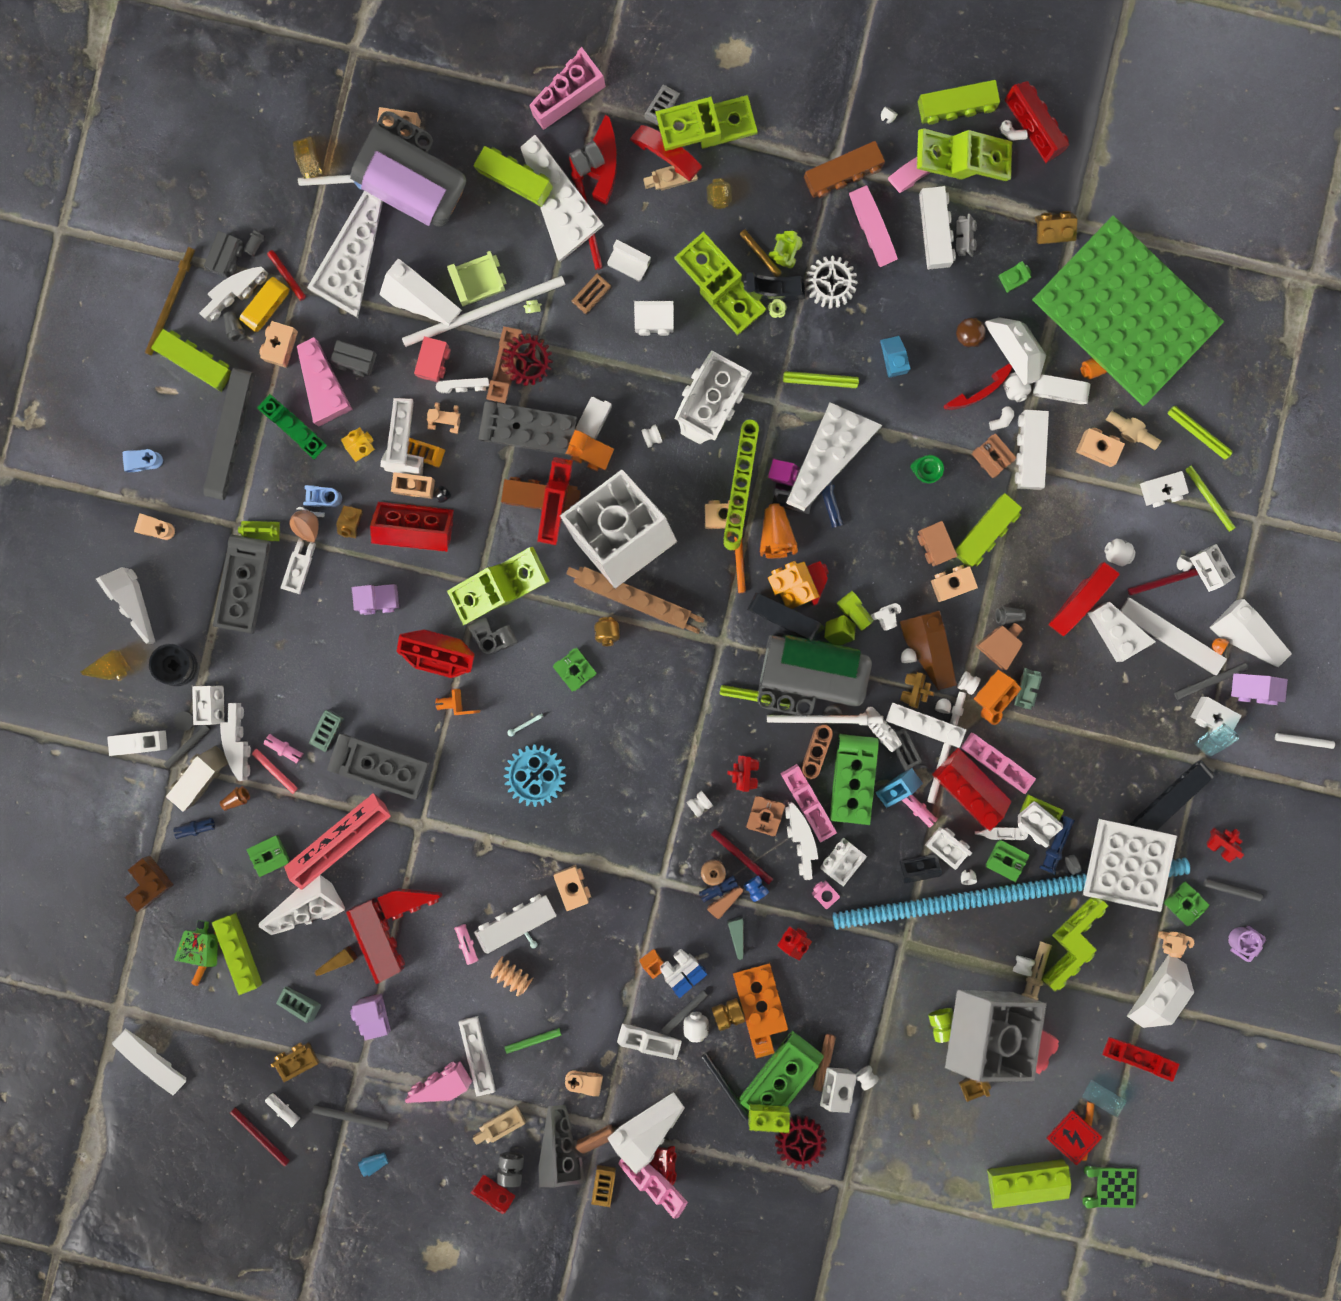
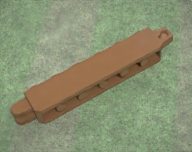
M569 567L566 574L574 577V583L578 586L683 630L685 628L699 634L700 630L697 627L686 624L688 618L690 617L700 623H703L705 620L700 616L692 614L691 611L625 583L614 588L603 574L589 568L580 567L579 570Z

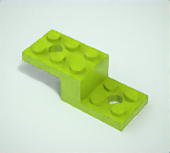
M748 95L713 104L712 97L655 111L665 151L698 142L701 143L703 149L757 134ZM736 115L739 118V122L732 124L729 121V117ZM682 122L684 124L683 130H675L674 124Z
M924 128L918 130L917 169L961 180L976 174L1003 181L1011 180L1012 141L971 130L955 136ZM933 148L937 152V157L933 153Z
M704 231L674 257L678 264L700 287V294L737 336L766 311V308L760 301H756L745 291L744 283L741 281L742 274ZM699 255H704L707 257V262L699 264L696 258ZM736 304H743L745 310L742 313H737L734 310Z
M530 547L501 564L484 569L447 592L463 625H466L496 608L514 602L550 581L534 547ZM523 568H526L528 571L527 577L523 575ZM469 595L473 598V605L468 600Z
M1090 897L1052 935L1067 950V953L1042 977V981L1054 991L1062 989L1067 983L1066 980L1071 975L1075 976L1080 971V966L1085 962H1089L1094 957V953L1097 950L1080 933L1082 931L1086 932L1096 918L1104 915L1108 905L1103 900Z

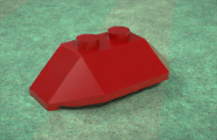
M425 629L400 634L396 651L415 669L448 678H454L471 672L475 656L461 639Z

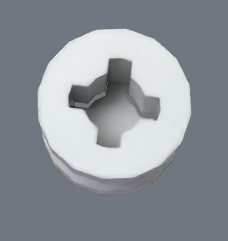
M656 424L648 430H641L648 448L652 447L654 443H662Z
M966 671L961 677L957 688L960 690L965 689L968 694L972 695L978 687L980 678L977 676L973 677Z
M1017 955V963L1013 967V971L1022 975L1032 976L1031 969L1036 961Z
M866 1066L856 1073V1080L861 1082L863 1090L873 1087L879 1081L878 1076L872 1073L871 1066Z

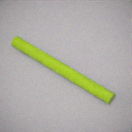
M1192 465L1187 467L1185 471L1227 530L1230 532L1236 527Z

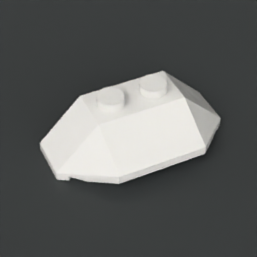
M1000 317L986 321L984 323L1023 384L1028 385L1037 382L1042 373L1046 354L1028 326L1020 321Z
M1168 955L1127 1017L1143 1028L1173 1025L1194 994L1187 964L1176 957Z

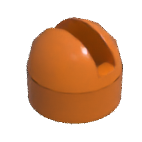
M1217 638L1214 640L1212 648L1215 652L1222 655L1229 641Z

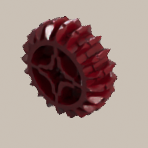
M526 333L525 337L523 334H519L518 339L512 337L513 343H506L509 349L503 348L502 350L504 353H507L506 356H501L502 360H506L502 367H508L505 374H511L510 380L516 379V384H521L523 381L524 386H528L529 382L531 385H535L536 380L542 382L541 375L543 377L548 376L545 370H551V367L547 365L553 362L552 359H548L552 352H546L549 345H543L544 339L538 340V335H533L531 338L530 333ZM529 343L528 348L523 353L515 352L519 346ZM535 348L539 352L540 361L535 357ZM528 356V359L534 363H526V360L522 357ZM514 358L519 362V372L514 365ZM531 366L538 367L533 374L525 376L526 371H529Z
M797 1115V1121L790 1117L789 1133L779 1132L781 1134L775 1135V1138L779 1140L775 1142V1147H778L776 1150L777 1154L781 1155L782 1161L787 1160L786 1164L788 1166L793 1163L795 1169L798 1168L799 1164H801L802 1169H805V1164L807 1163L812 1168V1161L819 1163L817 1156L823 1157L822 1151L827 1149L826 1145H824L827 1139L823 1137L825 1131L820 1130L821 1125L819 1123L815 1125V1119H811L808 1122V1116H804L803 1120H801L800 1116ZM803 1129L810 1130L816 1137L805 1135ZM796 1130L795 1136L790 1137L789 1140H786L787 1136L792 1131ZM800 1134L803 1139L802 1150L798 1141L800 1140ZM815 1145L814 1149L805 1155L806 1150ZM786 1147L798 1150L799 1156L790 1153Z

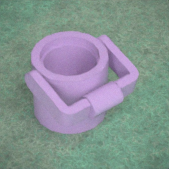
M1248 925L1246 928L1238 927L1233 929L1229 935V944L1232 947L1230 951L1246 962H1251L1255 956H1258L1263 949L1262 945L1266 941L1262 934Z

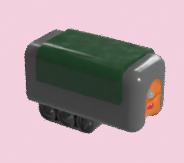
M785 634L782 637L769 635L759 680L757 702L765 709L800 716H808L812 713L816 698L852 706L861 705L865 700L872 661L869 656L861 654V651L858 649ZM764 694L771 696V702L767 705L761 702V697ZM783 698L790 700L788 708H781L780 701ZM802 702L809 704V709L806 712L799 710V705Z

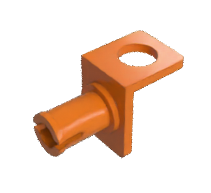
M452 689V697L436 698L435 703H443V705H436L437 710L453 709L454 715L480 713V710L462 711L460 689Z

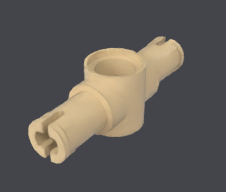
M1113 410L1106 418V421L1120 429L1119 431L1122 432L1121 436L1129 442H1142L1153 450H1156L1161 443V440L1148 433V430L1145 429L1146 425L1136 418L1125 419Z

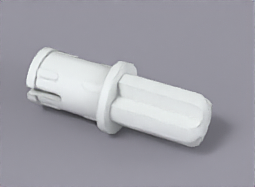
M272 1093L265 1100L278 1113L277 1116L284 1119L291 1128L300 1119L288 1107L289 1104L285 1105L275 1094Z

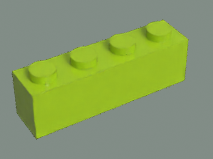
M996 80L922 94L918 99L922 124L928 123L929 125L936 124L939 120L943 119L952 121L957 119L958 116L963 115L971 117L979 112L991 113L1000 104Z
M484 146L473 165L478 173L542 207L553 189L550 178L542 173L539 175L534 173V170L528 165L524 164L521 166L517 164L518 161L511 156L504 157L501 155L502 152L494 147L490 149Z
M163 329L151 349L222 392L232 372L228 369L229 365L221 360L218 362L212 359L213 355L204 349L202 352L196 349L197 345L191 341L186 340L184 342L180 340L181 335L175 331L170 330V332H167Z
M1002 494L956 547L957 558L967 567H973L974 565L977 567L984 559L982 555L985 551L990 552L996 545L994 541L997 537H1003L1008 531L1007 526L1009 523H1014L1021 516L1019 512L1022 507L1007 494Z
M233 913L212 922L238 995L260 987L262 981L237 914Z

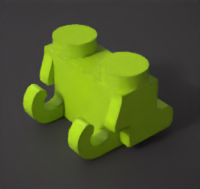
M784 231V234L776 235L777 243L774 251L769 253V257L783 267L792 268L796 262L794 258L796 251L801 248L803 242L795 231Z

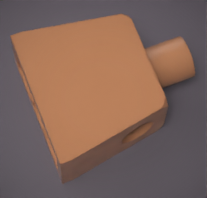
M1013 623L1008 630L1003 626H999L981 640L976 647L1002 670H1007L1023 644L1016 638L1023 629L1016 623Z

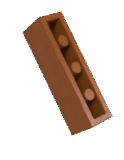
M873 141L806 171L804 179L812 197L818 196L822 198L835 188L836 190L847 186L846 183L851 181L858 182L864 178V175L869 173L873 175L880 172L885 161L876 141Z
M510 477L509 480L504 479L501 503L542 510L546 485H541L540 481L528 480V483L521 482V478ZM569 485L564 512L581 500V490H577L578 487Z

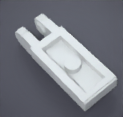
M488 378L438 381L436 390L441 393H450L453 389H456V392H467V388H475V391H486V387H489L491 380Z
M301 538L298 539L295 550L292 552L281 585V589L301 594L315 549V543L310 542L306 555H301L300 553L304 546V540Z

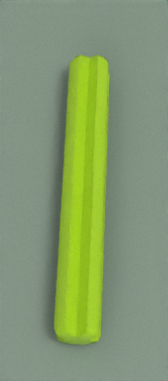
M785 371L783 374V382L849 388H857L859 385L858 377Z
M1177 406L1171 407L1168 411L1169 416L1220 457L1226 460L1233 453L1231 449Z
M725 685L720 687V695L757 701L758 691ZM764 694L761 697V702L770 703L771 696ZM783 698L780 701V706L789 707L790 700Z

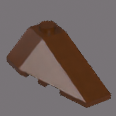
M940 611L900 621L905 642L915 651L917 660H919L937 690L956 686L957 683Z

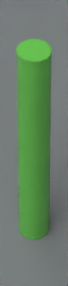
M558 1028L505 1046V1051L508 1054L562 1036L561 1030Z

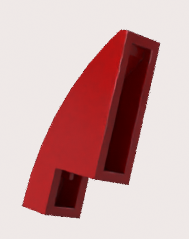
M605 115L593 139L604 158L605 164L598 168L591 167V172L586 175L598 180L592 193L593 199L607 206L616 179L617 150L610 118Z
M554 457L552 460L549 481L545 487L537 542L557 544L562 523L560 515L564 513L573 460Z
M1100 563L1088 579L1081 581L1048 625L1062 636H1065L1103 596L1120 573L1107 563Z

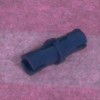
M209 818L199 822L191 821L190 824L174 827L173 832L182 831L181 833L174 834L176 839H180L190 835L197 836L201 832L215 830V824L207 826V824L214 823V820Z
M734 875L723 880L719 885L699 891L700 896L708 894L701 898L702 901L705 903L718 895L721 897L724 895L723 893L739 887L737 882L729 885V883L736 880Z

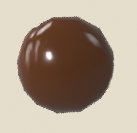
M967 318L957 326L956 336L963 346L978 347L985 340L986 329L984 324L978 319Z

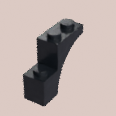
M754 272L746 273L744 289L756 301L780 298L783 302L806 299L805 281L801 276L767 277L755 274Z

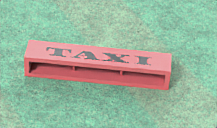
M374 793L366 798L284 866L289 880L299 889H304L391 817L385 803Z

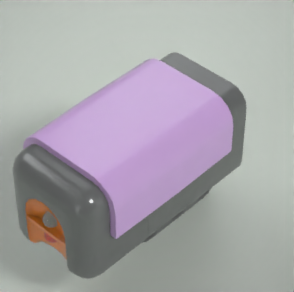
M390 111L383 112L377 123L374 124L352 167L350 179L362 185L361 189L428 226L433 224L438 227L446 225L466 186V177L461 171L428 154L433 142L428 132ZM388 119L393 125L386 126L383 121ZM406 129L410 132V135L403 136L400 131ZM423 139L427 141L428 145L421 146L418 140Z

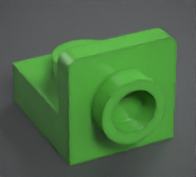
M1021 261L1013 268L1001 273L998 277L1008 293L1027 283L1031 279V271L1028 265H1024L1023 261Z

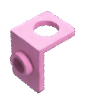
M826 880L823 883L819 882L813 888L812 895L825 909H828L840 898ZM824 891H830L833 895L832 899L828 902L822 900L821 895Z

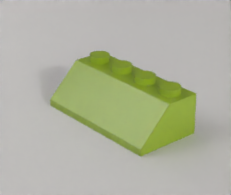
M1063 1159L987 1169L993 1209L1069 1199L1071 1190L1069 1166Z

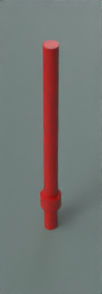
M569 158L572 168V181L575 182L576 189L587 202L582 182L584 178L579 175L571 158ZM594 234L588 240L595 270H599L603 267Z

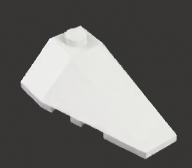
M400 259L396 260L385 275L380 296L397 308L426 316L429 319L451 325L462 311Z
M121 567L98 577L96 580L110 600L114 599L119 603V611L123 615L132 619L130 622L131 626L146 644L155 643L135 572L132 569Z
M1244 599L1236 600L1209 627L1220 638L1229 641V644L1251 653L1276 667H1279L1292 654L1259 613Z
M319 875L304 889L298 888L259 923V927L273 935L294 929V925L305 923L308 925L312 924V920L318 918L323 920L329 919L344 911L345 906L333 884Z
M673 1092L623 1124L607 1139L621 1159L637 1174L652 1161L655 1156L654 1152L659 1145H662L666 1133L674 1126L685 1107Z

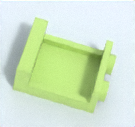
M488 251L487 255L459 266H455V264L447 266L462 306L505 291L504 285L507 284L503 273L499 274L497 269L500 266L496 255L492 256L491 251Z

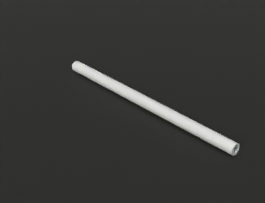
M559 276L457 316L451 325L439 323L403 337V343L405 347L422 341L424 336L428 338L561 287L565 285L563 277Z

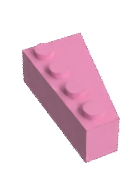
M581 47L577 51V55L567 62L562 72L557 74L553 78V82L548 87H545L530 104L534 118L543 130L605 88L604 77Z
M313 337L297 345L313 423L319 427L353 410L320 343Z

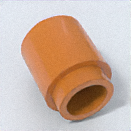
M1093 358L1084 361L1080 368L1083 377L1089 380L1107 373Z

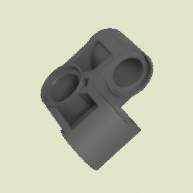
M486 617L468 625L481 651L486 654H494L518 643L510 625L504 626L494 633ZM491 640L494 646L491 650L487 651L484 645L487 641Z

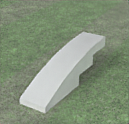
M126 1028L112 1042V1045L132 1064L170 1094L174 1095L186 1082V1077L174 1070L170 1062L156 1053L155 1048Z

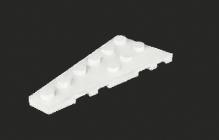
M534 135L521 146L526 165L531 167L534 173L538 175L542 173L549 177L550 183L553 186L541 210L558 261L561 262L600 230L604 224L539 138Z
M366 191L363 192L307 287L310 291L357 318L359 316L383 204L382 200Z
M829 403L786 503L804 511L882 425L833 403Z

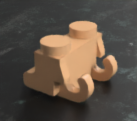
M435 402V409H429L427 413V429L435 430L436 425H433V422L454 425V428H450V432L458 434L461 414L458 413L459 406L454 405V412L439 411L440 403Z
M1159 931L1158 936L1164 940V953L1169 954L1171 957L1181 958L1187 946L1189 948L1194 946L1193 938L1183 933L1173 931Z

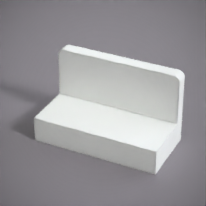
M616 240L613 245L614 250L607 262L608 266L637 281H641L651 263V257Z
M591 397L575 430L583 432L596 440L612 408V404Z
M387 450L385 451L381 459V467H384L385 471L418 476L423 475L424 457L407 454L406 467H386Z

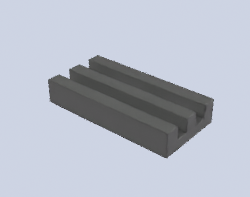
M906 728L895 732L902 743L901 747L910 763L909 765L906 764L899 748L895 750L904 770L906 771L922 763ZM901 734H904L917 761H913L900 736Z

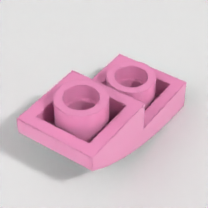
M916 157L894 172L888 180L901 193L914 186L917 180L930 174V172L917 169Z

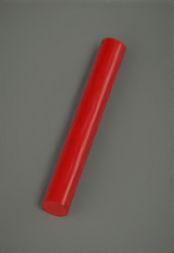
M273 250L267 253L268 257L300 301L306 298L304 292Z

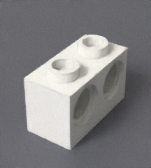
M1217 544L1200 551L1190 558L1209 592L1224 586L1235 578Z

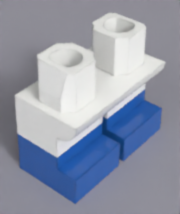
M682 949L674 954V958L678 961L677 965L673 967L666 961L660 966L665 981L674 990L678 998L692 988V984L695 986L707 975L704 967L690 953L687 954Z

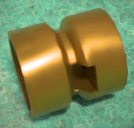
M737 998L727 1001L725 1006L719 1004L712 1007L720 1031L730 1028L731 1024L736 1026L746 1022Z

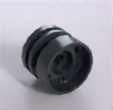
M164 644L152 652L149 658V670L151 675L163 684L183 686L195 678L198 671V662L190 650L175 644ZM176 663H178L179 666L176 667V669H173V666H175Z

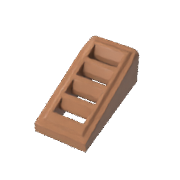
M740 885L708 905L707 910L717 919H720L742 894L743 888Z

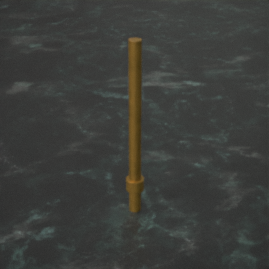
M188 247L183 261L180 260L178 273L145 350V353L148 355H153L154 350L151 347L163 330L186 272H189L191 268L190 262L195 253L193 248Z

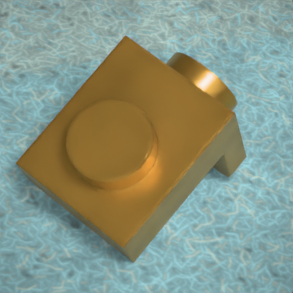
M344 505L336 523L337 534L346 538H356L357 527L363 515L362 510Z
M971 1078L959 1082L967 1102L983 1095L986 1097L990 1096L988 1090L991 1089L989 1082H978Z

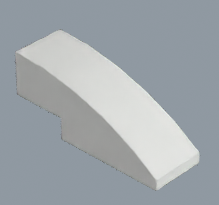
M623 1023L617 1040L621 1047L636 1049L641 1053L677 1060L682 1042L679 1039Z

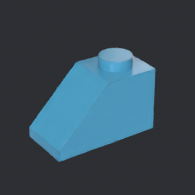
M900 336L880 340L888 378L907 374L910 370V365Z
M911 768L898 775L875 793L885 807L888 808L912 795L923 783Z

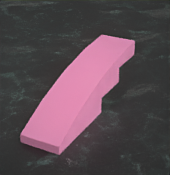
M865 185L850 192L849 195L861 229L864 230L869 246L873 249L878 266L882 267L897 260L893 244L868 186Z
M972 732L960 747L1023 794L1027 793L1036 780L1027 771Z
M796 764L780 773L820 843L837 833L799 766Z
M621 1159L618 1163L637 1188L640 1191H646L657 1205L662 1204L673 1218H679L688 1202L675 1187L649 1163L636 1174Z

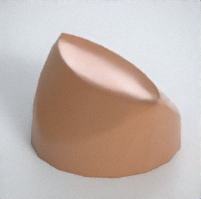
M300 510L291 516L290 528L301 539L314 543L318 535L319 520L313 512Z

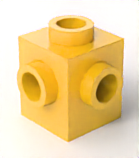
M360 427L341 439L345 449L355 462L368 456L375 450L372 445L373 438L368 431L364 433Z

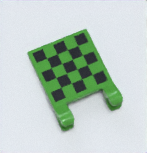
M1084 1167V1174H1087L1088 1177H1098L1097 1198L1083 1197L1082 1203L1086 1208H1135L1136 1168Z

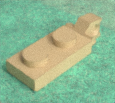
M674 166L658 169L652 172V176L644 178V185L646 189L656 187V190L661 189L662 191L697 181L698 177L696 174L691 181H688L675 172Z
M516 1105L479 1127L481 1131L473 1135V1140L476 1145L484 1140L487 1143H493L526 1124V1120Z

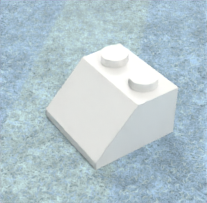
M634 301L635 333H639L641 336H648L650 333L666 336L673 333V301Z

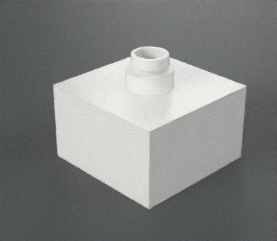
M620 470L560 515L574 541L614 588H617L677 542L664 515L623 470Z

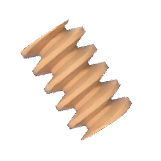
M502 956L491 971V978L493 979L498 976L497 983L504 980L503 987L505 988L511 985L510 992L517 989L516 996L518 997L525 992L533 978L527 980L528 973L521 976L522 969L515 972V964L508 967L509 960L502 963Z

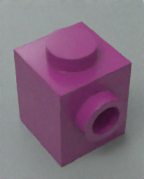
M773 459L768 478L777 483L794 486L800 472V467L794 463Z

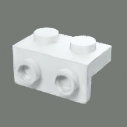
M939 827L925 845L956 870L964 859L972 854L968 850L970 846L963 840L958 842L954 838L955 834L947 827L945 829Z

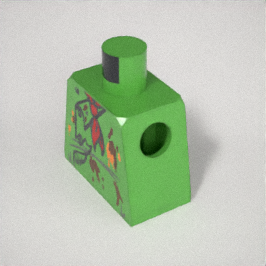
M198 920L196 930L184 931L174 958L175 961L203 967L217 966L218 938L216 934L208 933L209 921Z

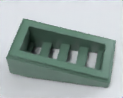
M328 709L325 710L309 744L326 752L344 718ZM327 718L335 721V724L333 725L326 721ZM325 724L332 728L331 732L323 728V725ZM320 731H322V732L328 734L329 737L326 738V737L320 735V734H319ZM318 737L319 739L325 741V745L315 741L316 738Z
M742 916L727 921L739 960L743 959L744 921Z
M287 986L284 987L276 1003L306 1023L312 1022L321 1007V1004ZM291 995V998H290L288 1004L285 1003L286 1000H287V998H288V996ZM297 999L298 1001H297L295 1007H293L292 1005L294 1004L295 1000ZM302 1003H304L305 1005L303 1006L302 1010H299Z

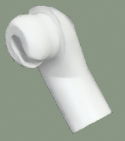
M1005 120L1002 122L1000 127L1001 133L1009 140L1027 139L1026 129L1015 130L1012 127L1011 121Z
M1004 407L1001 418L989 422L991 431L1009 426L1014 417V411L1011 407Z

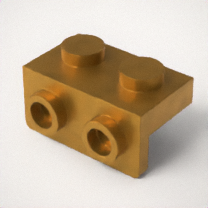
M1062 211L1060 214L1055 215L1052 213H1041V216H1035V221L1037 222L1036 242L1038 244L1076 241L1077 217L1072 212Z
M301 1042L293 1046L291 1052L286 1054L284 1051L274 1057L275 1061L271 1063L272 1068L276 1067L283 1082L319 1063L309 1042L304 1045Z

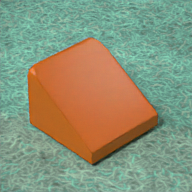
M655 949L639 960L643 969L652 979L662 973L660 966L664 961Z

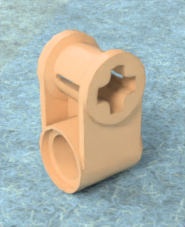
M139 513L134 532L169 540L174 536L175 528L170 523Z
M572 1070L565 1077V1086L571 1092L599 1096L603 1075ZM573 1077H575L577 1081L575 1082V1085L571 1084V1080L573 1079Z

